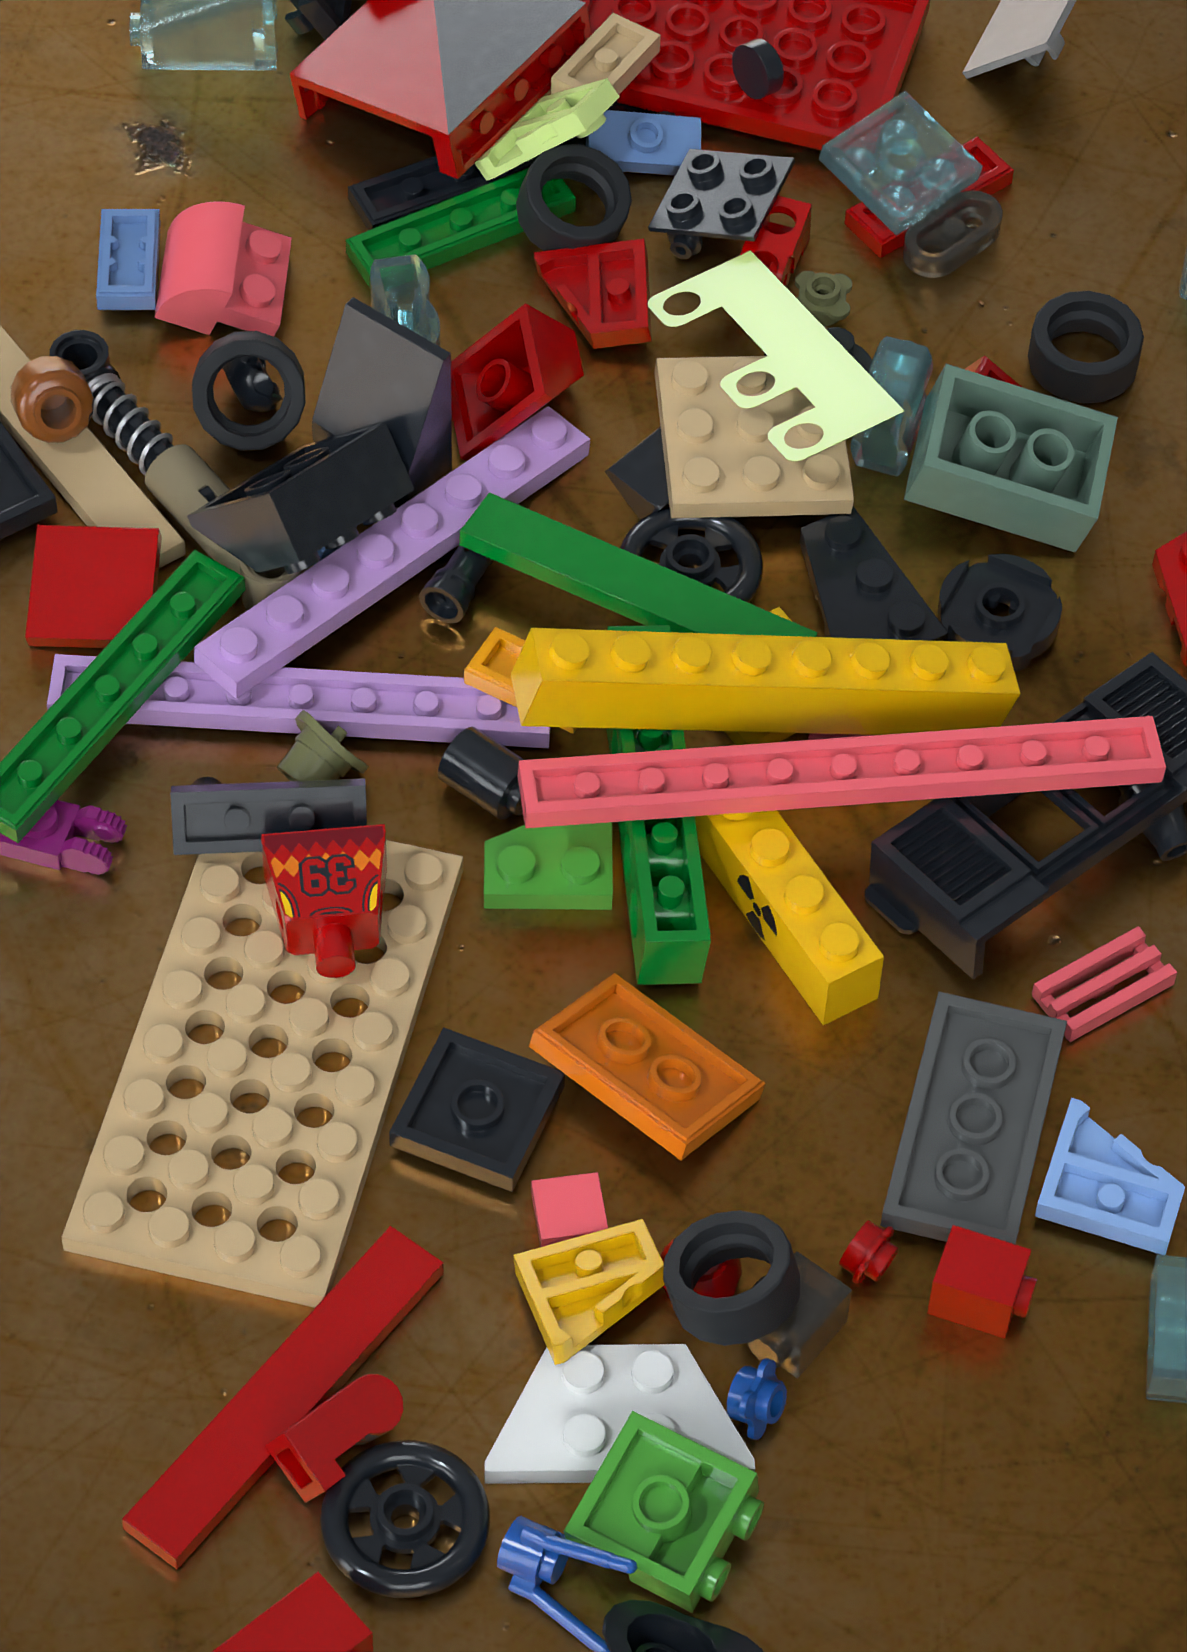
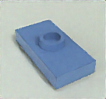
M606 110L603 113L606 117L605 123L595 132L586 136L587 147L604 153L617 163L623 172L675 176L689 149L701 150V118Z
M101 209L96 291L98 310L156 309L161 226L159 209Z

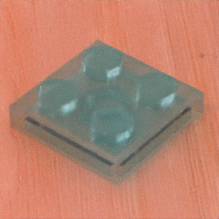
M906 91L824 144L819 160L896 236L976 182L983 167Z

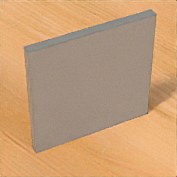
M1001 0L962 72L963 75L968 79L1024 58L1036 67L1039 66L1046 51L1056 60L1065 45L1060 31L1076 0Z

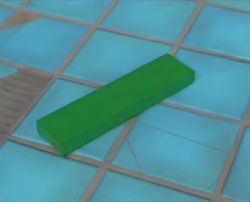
M529 168L345 239L346 254L373 292L522 233L524 230L519 224L516 201L521 184ZM553 179L543 186L542 199L550 212L560 218L576 211V197L563 179Z

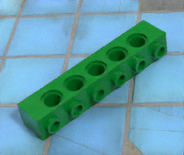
M670 625L608 626L607 630L671 632ZM607 728L610 754L686 749L684 730ZM695 816L618 822L637 985L702 983L711 944V935Z

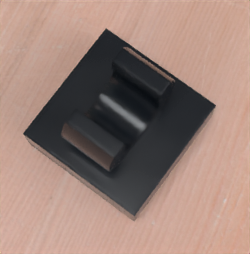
M290 0L297 10L286 14L285 20L297 34H304L315 28L326 40L349 19L352 0Z

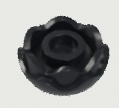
M255 356L239 357L226 363L223 367L227 379L244 409L255 412H268L275 409V403L283 399L279 387L276 383L272 382L266 371L265 360Z

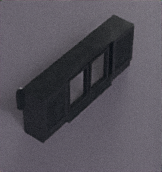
M1151 652L1084 697L1081 704L1053 722L1153 716L1166 764L1162 782L1148 783L1149 786L1106 816H1103L1073 789L1040 791L1081 826L1084 831L1039 862L988 818L1024 792L934 799L872 841L869 886L865 889L866 902L900 933L913 934L919 930L966 974L975 979L983 973L985 943L987 940L1187 801V680Z

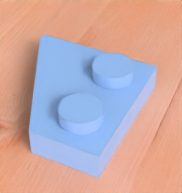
M1071 1098L1038 1200L1035 1217L1165 1256L1185 1186L1161 1166L1149 1163L1142 1155L1141 1149L1124 1135L1120 1134L1116 1139L1088 1117L1090 1107L1081 1100Z

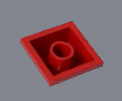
M525 303L451 361L452 418L461 459L468 461L489 447L584 376L574 330Z

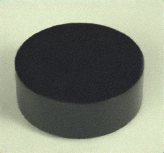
M757 38L738 46L734 50L732 56L734 75L739 86L748 96L753 99H762L780 90L783 84L784 70L782 61L771 44Z

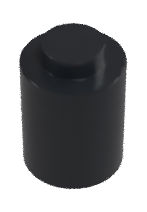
M473 726L464 729L454 738L443 754L438 767V778L500 820L507 819L513 814L517 816L523 814L518 783L519 760L524 759Z

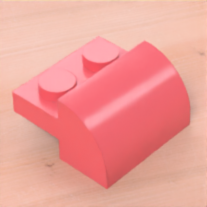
M206 202L185 209L176 216L167 232L154 318L210 335L216 323L220 322L245 331H259L274 337L281 323L292 238L243 222L245 206L241 204Z

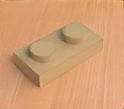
M612 13L551 77V94L608 78L619 95L660 52L661 35Z

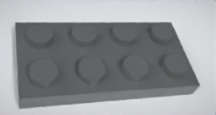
M938 992L880 1226L886 1228L891 1226L894 1230L947 1242L952 1225H956L1016 1244L1065 1034L1066 1020Z

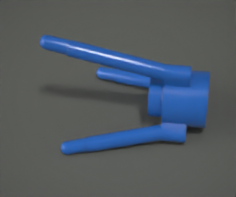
M523 1516L517 1517L502 1541L497 1558V1567L513 1575L508 1590L531 1600L593 1652H610L604 1639L542 1590L539 1585L542 1581L555 1584L566 1566L568 1557L632 1574L637 1570V1563L632 1559L615 1555L612 1552L565 1539V1535L559 1531Z

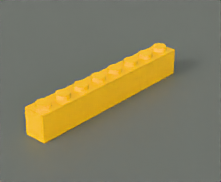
M531 628L511 672L521 726L888 735L1001 727L1021 694L1007 643Z

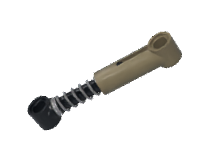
M73 330L62 334L54 340L50 347V356H57L72 362L83 373L94 397L92 418L96 423L103 425L106 435L115 438L118 448L127 451L130 461L139 464L142 474L145 475L147 489L211 559L245 577L246 590L242 594V602L246 610H249L301 574V571L286 574L284 567L258 573L194 529L187 515L229 491L230 488L192 447L186 444L173 446L172 434H162L160 432V421H150L148 419V408H138L136 406V395H126L124 393L125 384L121 381L117 370L110 364L109 348L104 338L91 331Z

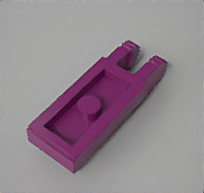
M57 800L19 843L0 833V855L56 870H61V867L84 873L90 872L91 874L104 875L105 872L109 871L112 864V852H109L108 848H104L102 844H96L94 841L89 842L86 839L75 836L96 841L103 840L105 843H118L119 840L122 841L127 825L125 820H122L121 816H117L115 812L104 811L91 805L81 808L80 805Z

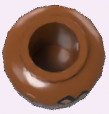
M41 356L27 362L17 372L11 385L12 406L21 426L33 438L47 443H63L77 437L88 426L93 415L94 397L83 373L72 362L63 358Z

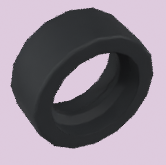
M581 144L558 145L542 152L529 167L519 190L516 209L520 226L529 240L543 251L564 248L574 249L614 242L628 218L632 198L629 181L618 164L604 153ZM553 179H572L584 183L595 191L603 202L606 211L604 219L595 226H575L563 222L550 212L542 199L543 186Z
M1093 291L1067 292L1049 300L1037 312L1028 351L1031 373L1045 390L1068 401L1082 404L1105 402L1121 395L1134 382L1139 366L1144 340L1140 320L1128 305L1110 295ZM1084 331L1100 335L1109 340L1120 353L1104 362L1086 363L1073 360L1060 353L1051 341L1069 332Z
M259 331L234 332L214 341L199 358L192 378L193 409L203 429L220 444L240 451L263 450L283 441L299 424L306 404L304 372L295 353L278 338ZM255 356L268 361L278 370L284 382L285 396L280 409L271 419L260 424L242 425L231 421L219 410L214 400L213 385L218 372L226 363L239 357Z
M738 1210L715 1213L696 1221L674 1239L664 1258L663 1280L673 1310L682 1327L701 1341L725 1346L749 1343L772 1333L787 1320L800 1298V1272L791 1244L781 1226L761 1214ZM749 1257L766 1261L771 1265L767 1275L757 1285L736 1296L713 1298L699 1295L693 1291L700 1277L713 1266L729 1259Z

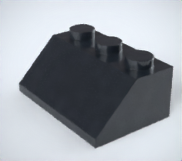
M381 423L303 445L187 515L194 529L259 573L284 567L286 574H293L319 562L321 558L317 551L323 547L326 550L333 549L358 537L359 533L356 526L359 524L370 525L394 514L397 511L394 502L413 491L414 486L386 423Z

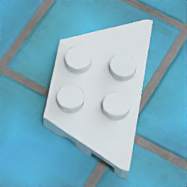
M686 1344L586 1345L566 1362L557 1365L554 1364L546 1347L485 1460V1484L591 1483L632 1411L754 1472L755 1459Z

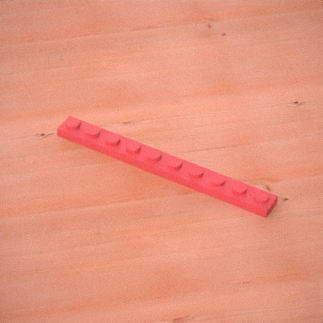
M1153 716L519 760L518 783L526 829L1160 783L1164 777L1166 764Z

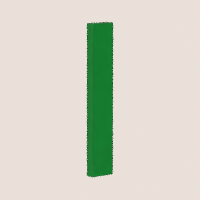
M490 492L460 530V546L646 626L670 625L671 632L802 637H817L818 634L816 631Z
M194 550L0 762L1 834L16 843H19L192 651L194 646L201 641L245 592L244 576L197 550Z

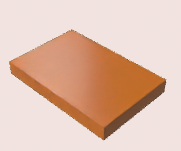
M613 973L533 1031L529 1044L532 1050L679 1160H683L759 1101L766 1084L616 973Z

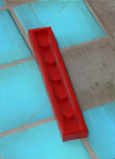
M390 1225L122 1518L123 1530L175 1569H178L275 1462L265 1445L340 1390L444 1274L443 1262Z

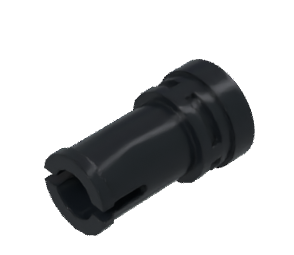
M459 545L446 566L438 569L432 579L421 590L419 600L422 607L428 614L445 623L459 622L467 612L469 604L475 596V586L494 560Z

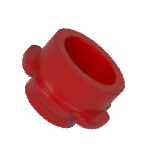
M868 1220L856 1233L839 1261V1266L854 1275L852 1278L854 1283H861L866 1276L878 1282L888 1270L899 1251L898 1247L890 1243L894 1229L888 1226L883 1230Z

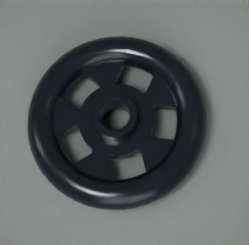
M670 507L651 513L637 522L626 534L620 546L621 549L640 557L643 556L649 544L665 549L661 554L659 565L710 587L714 583H718L724 590V593L748 603L754 597L762 579L763 560L758 543L751 532L733 517L671 518ZM678 530H702L705 531V538L693 534H687L678 537ZM733 549L738 558L739 565L721 567L720 557L717 552Z
M397 1440L372 1446L350 1459L341 1468L346 1476L326 1491L321 1508L320 1523L323 1541L331 1559L338 1569L352 1582L382 1596L415 1598L430 1595L449 1587L473 1567L488 1538L490 1508L483 1485L474 1471L461 1458L435 1444L416 1440ZM397 1469L404 1483L391 1486L380 1495L376 1494L370 1479L383 1472ZM435 1476L446 1482L455 1493L443 1505H438L435 1498L422 1488ZM369 1511L370 1527L373 1535L352 1538L349 1528V1513ZM411 1515L418 1520V1523L412 1528L403 1529L396 1527L393 1521L398 1516ZM442 1524L460 1532L456 1542L446 1554L429 1546L437 1537L440 1525ZM387 1549L400 1554L412 1553L413 1558L410 1569H396L381 1565L382 1551Z

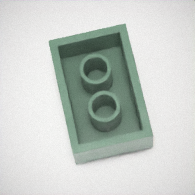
M945 364L925 400L904 500L1076 552L1099 517L1118 417Z

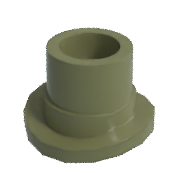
M302 710L295 718L296 724L301 731L295 738L296 743L277 766V769L289 781L338 780L343 778L350 769L364 774L369 768L365 762L355 757L340 744L348 734L343 728L337 726L330 735L305 710Z

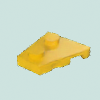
M643 1219L513 1255L515 1274L555 1365L566 1362L665 1285L663 1280L664 1263Z

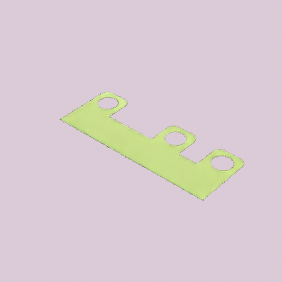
M751 250L660 292L648 301L650 310L668 327L681 326L723 307L765 352L766 357L726 375L721 380V388L739 407H756L796 387L815 406V408L773 427L768 432L769 441L787 460H804L905 412ZM692 292L701 298L699 307L685 315H671L663 308L665 301L677 293ZM753 372H767L775 378L773 388L758 396H745L739 393L737 383L743 376ZM811 423L822 428L824 433L822 439L812 447L795 449L789 447L784 441L785 434L794 426Z

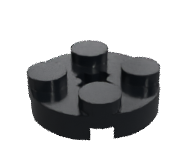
M1010 554L988 555L987 562L976 563L970 567V560L957 565L945 578L941 586L938 602V619L948 632L947 641L1007 643L1014 672L1027 668L1032 658L1041 655L1051 646L1058 633L1062 603L1060 596L1057 599L1056 593L1051 588L1052 579L1045 570L1035 563ZM999 603L1007 604L1010 606L1009 616L1000 617L992 615L984 607L995 609Z

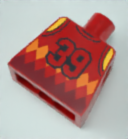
M385 824L261 834L264 879L286 951L292 955L315 954L316 971L321 976L339 978L349 975L356 967L354 950L373 949L380 943L387 873Z

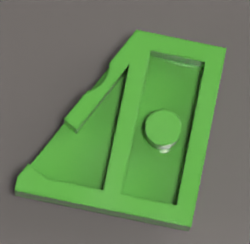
M612 822L526 829L525 825L485 841L484 908L612 910Z

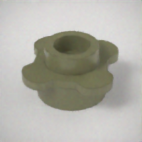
M803 271L796 276L795 286L799 289V297L797 299L824 327L833 325L849 315L850 305L846 302V294L852 290V280L848 276L841 273L835 275L829 273L815 274L813 271Z

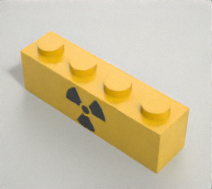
M774 810L695 816L700 855L824 1026L878 999L884 960L883 954L779 812Z

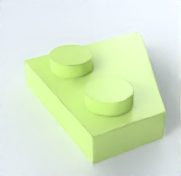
M608 78L541 97L475 162V165L487 181L575 136L577 138H584L595 132L605 123L606 117L603 113L620 96Z

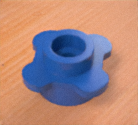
M769 1358L763 1359L758 1369L751 1366L742 1367L735 1375L727 1397L728 1416L733 1420L748 1424L747 1436L754 1440H759L763 1436L767 1423L774 1424L778 1421L783 1413L787 1399L786 1386L783 1381L777 1379L775 1374L776 1362Z

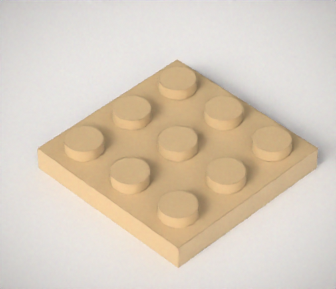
M766 356L656 359L655 381L671 518L851 514L854 496L846 440L801 461L787 460L768 439V432L773 427L815 408V406L796 387L756 407L741 408L727 395L720 385L721 380L726 375ZM767 372L749 373L738 381L737 390L745 396L762 395L773 388L775 378ZM805 423L788 430L784 441L789 447L804 449L816 445L822 439L824 433L820 426Z

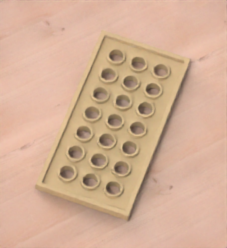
M386 840L387 873L385 893L396 895L402 902L396 908L383 911L380 943L376 947L380 948L385 955L377 962L370 964L355 961L356 967L349 975L339 978H328L321 976L316 971L315 954L292 955L286 951L266 883L254 884L244 878V875L250 869L263 866L262 852L198 854L62 1235L64 1251L315 1308L332 1290L463 873V856ZM240 918L252 919L260 925L256 932L248 936H235L225 929L229 923ZM220 971H232L242 978L238 985L226 990L213 988L207 983V980L213 974ZM285 984L298 986L305 992L299 1000L288 1004L279 1003L269 996L275 988ZM346 998L359 999L368 1006L364 1013L356 1017H343L332 1009L337 1002ZM203 1024L215 1025L223 1031L222 1036L218 1040L209 1044L196 1043L188 1037V1034L192 1029ZM266 1038L278 1039L287 1046L283 1053L272 1058L260 1057L251 1050L255 1043ZM328 1052L342 1053L350 1059L348 1066L337 1072L323 1071L315 1065V1061L321 1055ZM182 1079H195L205 1086L199 1095L190 1099H180L169 1092L170 1087ZM246 1093L261 1094L269 1101L262 1110L255 1113L240 1112L232 1105L239 1096ZM310 1107L324 1108L333 1115L327 1124L316 1128L304 1126L296 1119L300 1112ZM164 1134L180 1136L186 1142L180 1151L171 1155H160L149 1148L155 1138ZM229 1148L241 1149L250 1156V1159L244 1166L233 1170L223 1169L213 1161L218 1153ZM291 1163H304L315 1171L308 1181L301 1184L287 1183L278 1176L279 1171ZM146 1190L160 1192L166 1197L165 1203L159 1209L152 1212L137 1211L129 1204L136 1194ZM208 1205H220L231 1212V1216L225 1223L215 1227L203 1226L194 1219L196 1213ZM276 1219L289 1221L296 1227L295 1233L290 1238L280 1242L265 1239L260 1235L259 1231L264 1224Z

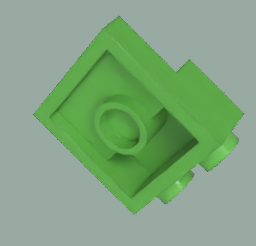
M632 1411L564 1529L565 1539L634 1560L637 1563V1570L632 1574H628L631 1582L693 1613L701 1597L712 1602L724 1586L731 1563L722 1558L734 1537L737 1536L746 1541L760 1520L764 1509V1502L756 1498L759 1493L758 1475L756 1472Z

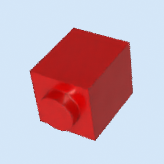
M952 1225L933 1279L927 1314L1005 1339L1013 1315L1026 1318L1033 1299L1038 1279L1026 1275L1032 1249Z

